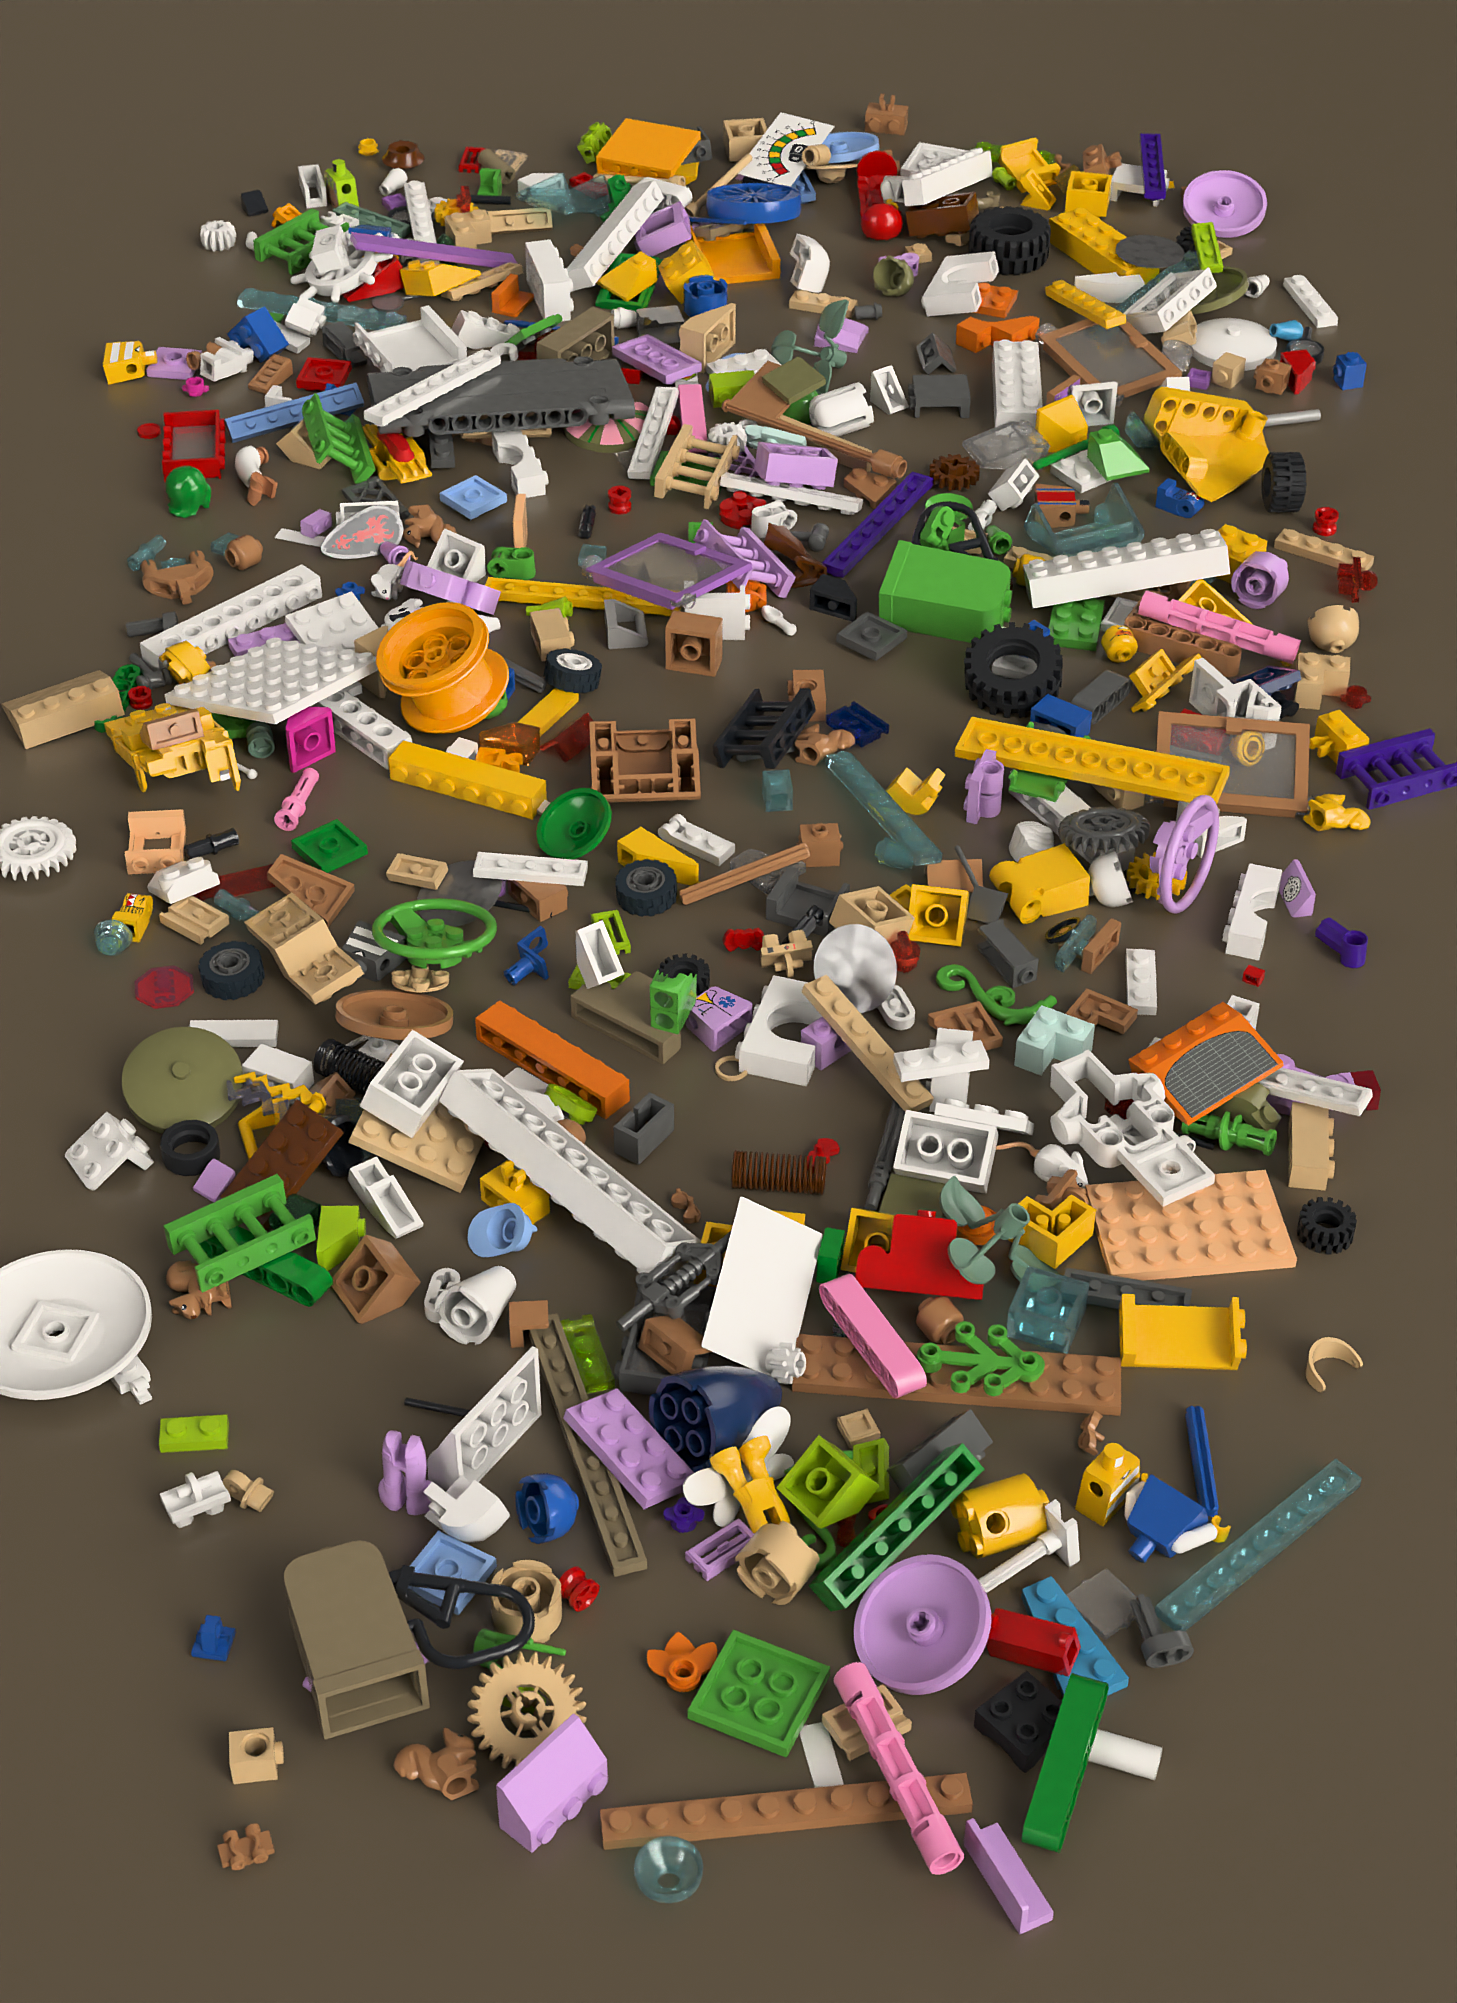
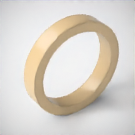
M725 1056L716 1062L715 1072L723 1080L737 1081L747 1075L746 1070L736 1076L725 1075L719 1070V1066L726 1061L739 1062V1059H736L735 1056Z

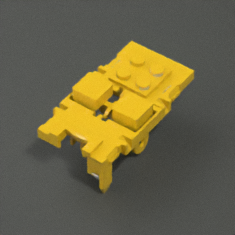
M163 703L155 706L153 710L146 712L145 710L133 711L128 717L104 723L106 734L113 741L115 751L134 769L142 792H145L147 789L144 771L152 777L163 774L170 779L206 769V767L211 783L224 781L231 777L234 789L239 791L241 779L232 739L229 738L228 731L213 720L211 712L205 707L195 708L199 711L204 737L153 751L141 740L140 731L143 723L192 709Z

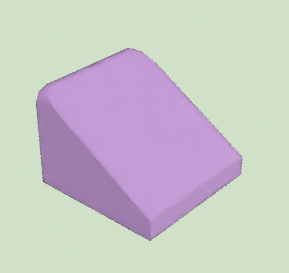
M213 1158L197 1180L193 1190L213 1203L223 1199L220 1196L235 1179V1171Z

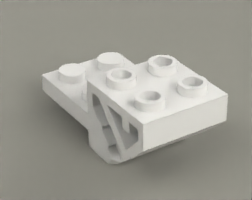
M1204 658L1194 660L1189 702L1201 714L1279 721L1281 705L1254 681L1248 679L1232 684ZM1258 732L1264 740V752L1274 749L1277 734Z

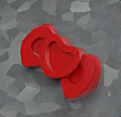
M758 927L753 930L750 928L745 930L728 929L724 933L722 941L729 952L734 951L738 947L741 949L752 947L759 951L762 948L764 933Z
M820 1138L817 1140L814 1149L807 1156V1171L811 1155L813 1157V1174L816 1156H825L826 1164H828L830 1156L839 1154L840 1147L834 1139Z

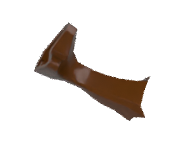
M768 523L764 544L770 550L778 551L789 557L798 566V569L793 573L796 578L791 588L814 585L822 574L827 575V567L811 557L806 552L802 542L793 536L786 526Z

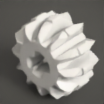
M214 220V222H206V224L201 226L200 241L206 250L212 249L213 252L217 250L222 252L224 249L229 250L230 247L235 246L236 231L230 222Z
M724 422V424H716L715 427L710 428L707 441L728 446L732 436L736 435L737 446H740V452L745 451L747 434L745 429H742V425H735L734 422L730 424ZM712 452L713 455H720V458H721L722 455H723V454H718V453Z

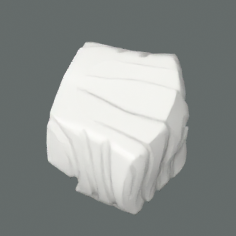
M1035 821L1018 823L1009 844L1011 856L1018 862L1022 857L1054 847L1053 832L1049 827Z

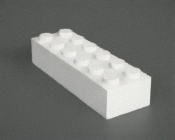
M1009 340L994 341L992 378L995 436L1035 437L1037 409L1043 407L1038 342L1030 340L1022 342H1012Z

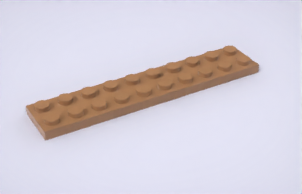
M799 1334L797 1337L796 1348H800V1352L805 1354L806 1369L802 1376L798 1378L793 1377L792 1392L895 1399L889 1394L849 1338ZM904 1342L917 1359V1351L925 1343ZM936 1344L941 1351L976 1354L968 1346ZM990 1348L998 1356L1009 1357L1001 1349ZM1031 1351L1043 1358L1045 1362L1043 1374L1033 1382L1017 1380L1004 1388L1003 1392L998 1396H990L985 1393V1377L971 1385L970 1389L965 1393L953 1391L951 1388L952 1374L959 1370L967 1372L974 1367L942 1364L941 1369L937 1372H925L927 1379L925 1387L896 1399L1087 1414L1096 1411L1101 1415L1120 1416L1121 1358ZM997 1369L990 1374L1002 1375L1007 1370Z

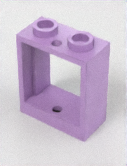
M681 201L648 217L634 235L636 238L634 244L637 251H641L648 256H655L692 239L690 218Z

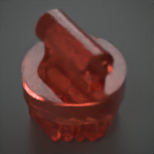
M900 931L897 933L898 940L893 941L890 946L895 955L897 971L909 973L914 967H917V962L920 959V947L909 939L906 931Z

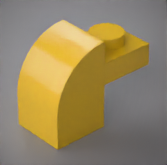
M905 768L890 783L882 796L899 811L913 815L924 814L939 796L938 792L942 789L940 782L945 774L937 768L922 781L911 770Z

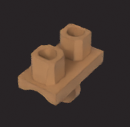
M1068 1169L1063 1177L1052 1176L1047 1182L1048 1196L1037 1195L1034 1199L1051 1211L1070 1195L1089 1204L1088 1198L1085 1195L1086 1190L1079 1187L1076 1182L1077 1170Z

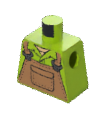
M334 160L332 162L333 168L325 170L327 200L334 208L345 202L359 206L354 176L345 167L344 160Z

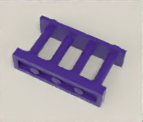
M1430 728L1339 752L1335 774L1340 779L1356 776L1369 790L1366 803L1368 810L1457 786V762L1446 765L1432 751L1435 733ZM1424 757L1434 769L1423 771L1413 760ZM1401 763L1412 775L1400 777L1390 766ZM1379 770L1389 781L1378 784L1367 772Z

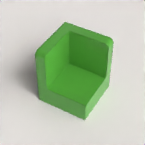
M481 168V185L478 195L501 196V169Z

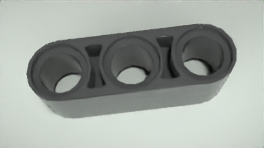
M1106 670L1073 698L1071 704L1092 712L1091 724L1094 725L1129 695L1132 688V680L1111 670Z

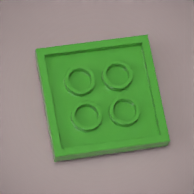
M732 1630L688 1709V1719L787 1758L830 1677L831 1667L739 1631Z

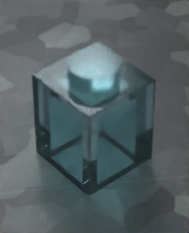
M789 769L762 771V794L766 812L793 810V786Z

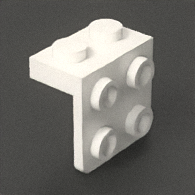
M107 1111L65 1153L66 1159L84 1185L92 1191L96 1190L126 1159H129L145 1171L154 1163L147 1153L149 1150L148 1145L141 1138L134 1135L136 1132L135 1127L125 1118L120 1121Z

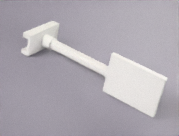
M1056 1499L1045 1506L1047 1531L1037 1537L1036 1542L978 1579L986 1593L1045 1554L1050 1555L1055 1552L1068 1567L1080 1561L1077 1521L1074 1518L1065 1523L1061 1520L1060 1503Z

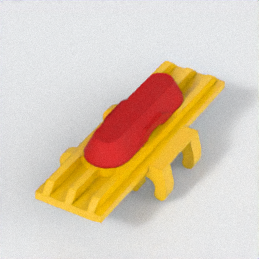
M365 424L363 431L365 437L373 446L369 450L375 469L378 471V477L381 480L398 479L403 484L432 476V472L426 466L424 452L412 437L405 438L401 433L379 434L378 427L375 424Z

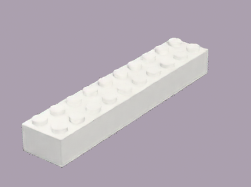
M493 1069L453 1071L439 1100L448 1108L449 1114L461 1119L468 1125V1129L472 1133L484 1138L492 1150L503 1154L508 1160H511L514 1163V1168L518 1170L523 1169L526 1175L530 1177L532 1184L547 1191L555 1203L566 1207L572 1213V1217L575 1220L586 1224L592 1229L595 1237L610 1244L619 1257L629 1260L636 1266L639 1274L643 1272L649 1273L662 1262L666 1263L677 1254L676 1248L680 1243H701L700 1239ZM680 1260L669 1269L670 1272L665 1276L674 1275L678 1269L681 1270L683 1265H687V1262Z

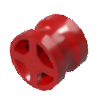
M626 486L611 487L608 490V498L610 500L608 502V510L617 515L630 512L632 508V503L629 500L631 498L630 488Z
M1330 507L1316 509L1314 515L1316 521L1313 523V531L1321 536L1334 535L1337 530L1335 522L1339 518L1338 511Z
M575 1566L568 1569L559 1578L562 1599H568L569 1605L575 1611L585 1610L594 1602L599 1593V1584L593 1579H587L586 1573L580 1567Z

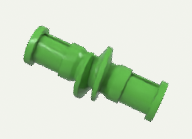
M1226 1111L1223 1118L1216 1115H1205L1189 1126L1182 1122L1181 1127L1184 1134L1192 1132L1212 1140L1218 1139L1220 1148L1225 1151L1236 1144L1238 1147L1263 1151L1264 1155L1270 1156L1277 1139V1131L1274 1129L1266 1131L1255 1128L1250 1124H1242L1241 1114L1237 1115L1232 1122L1230 1111Z

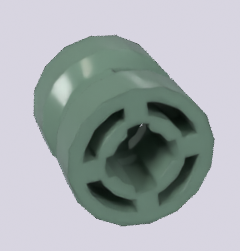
M265 722L250 724L246 730L249 753L256 758L270 756L275 749L271 727Z

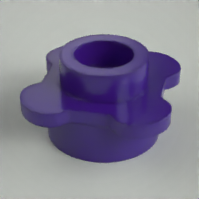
M685 1497L678 1499V1503L673 1507L666 1508L663 1516L666 1520H670V1524L675 1531L687 1533L696 1528L698 1521L704 1519V1511L696 1508Z

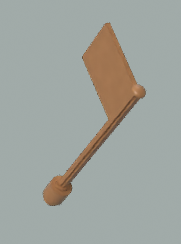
M767 361L731 400L726 399L722 404L724 412H731L778 430L804 436L808 441L869 462L872 470L876 473L893 479L896 477L901 478L905 474L907 462L903 460L902 456L883 449L871 453L778 419L790 405L762 382V376L780 367L781 365Z

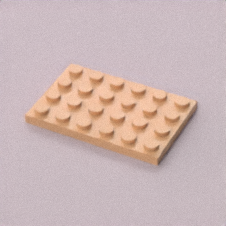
M1266 1170L1215 1174L1214 1184L1164 1207L1139 1181L1085 1186V1195L1089 1201L1088 1205L1096 1209L1094 1228L1108 1275L1145 1281L1296 1267L1297 1257Z

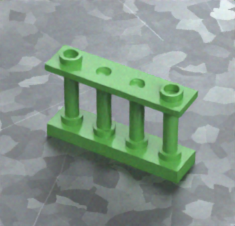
M312 208L254 239L255 259L262 262L274 255L288 261L289 274L293 275L308 267L312 261L309 258V253L312 251L315 239L313 233L329 226L319 222V211ZM347 222L341 225L344 232L349 228V223ZM304 239L309 241V243L304 245L299 243V241ZM289 247L294 249V251L289 253L284 251V249Z
M314 393L310 400L305 401L301 411L316 462L321 464L326 456H329L350 468L354 483L358 484L366 481L376 469L360 418L352 414L348 420H340L323 410L319 395Z
M278 1174L164 1225L168 1248L173 1255L187 1249L198 1265L195 1266L199 1290L202 1293L316 1240L313 1219L310 1214L296 1220L284 1204L287 1201L284 1184ZM272 1210L284 1226L267 1233L256 1217ZM244 1223L256 1239L239 1246L227 1230ZM216 1236L227 1252L210 1259L199 1243Z

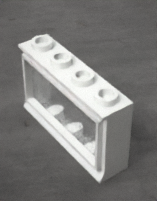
M1207 267L1204 271L1202 269L1180 273L1170 272L1124 312L1126 320L1141 334L1167 331L1217 287L1210 268Z

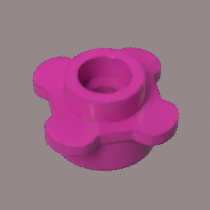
M190 377L186 380V384L182 386V390L187 391L189 396L198 397L203 392H208L209 386L204 385V380L200 377Z

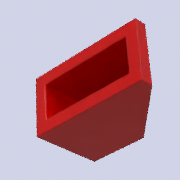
M1306 349L1281 352L1280 362L1291 365L1288 386L1294 395L1299 394L1312 380V374L1316 368L1315 359Z

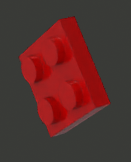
M308 357L296 379L297 388L309 391H325L327 383L334 384L337 388L344 386L352 370V362Z

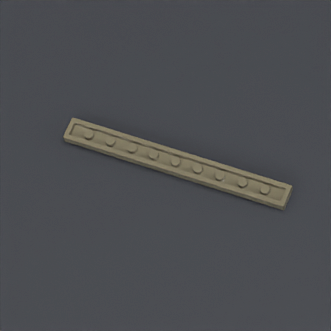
M558 1313L548 1315L549 1327L547 1329H531L527 1331L532 1345L538 1349L539 1365L613 1576L616 1577L647 1569V1559L618 1479L563 1419L566 1409L589 1399Z

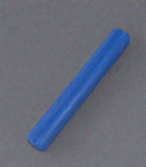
M1189 1406L1186 1409L1185 1417L1198 1504L1205 1508L1207 1516L1214 1517L1218 1514L1219 1505L1204 1409L1201 1406Z

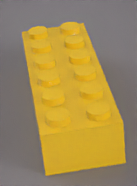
M1076 208L1074 211L1060 213L1058 216L1049 218V225L1051 227L1050 243L1092 273L1116 272L1118 276L1140 274L1145 282L1144 288L1158 284L1160 268L1140 267L1121 259L1116 253V245L1127 237L1100 220L1099 217L1087 211V209Z

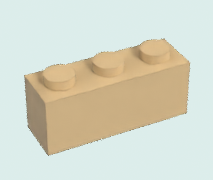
M1292 1102L1288 1122V1187L1325 1191L1328 1178L1333 1179L1335 1161L1329 1160V1157H1333L1334 1139H1329V1136L1333 1135L1334 1118H1329V1109L1307 1103Z

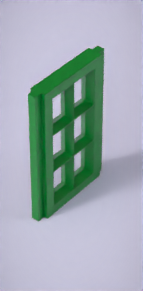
M620 253L609 266L607 273L635 254ZM650 256L651 258L656 260L658 280L660 275L658 265L661 264V262L664 259H660V257ZM657 282L639 293L637 302L610 299L612 293L601 287L595 304L601 309L612 310L621 307L635 312L636 309L648 308Z

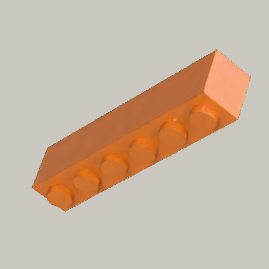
M499 1000L475 1018L478 1041L547 1084H556L575 1093L597 1108L596 1114L605 1120L630 1101L629 1079L622 1073L616 1072L602 1061L593 1058L579 1047L572 1045L558 1034L549 1031L535 1020H531Z

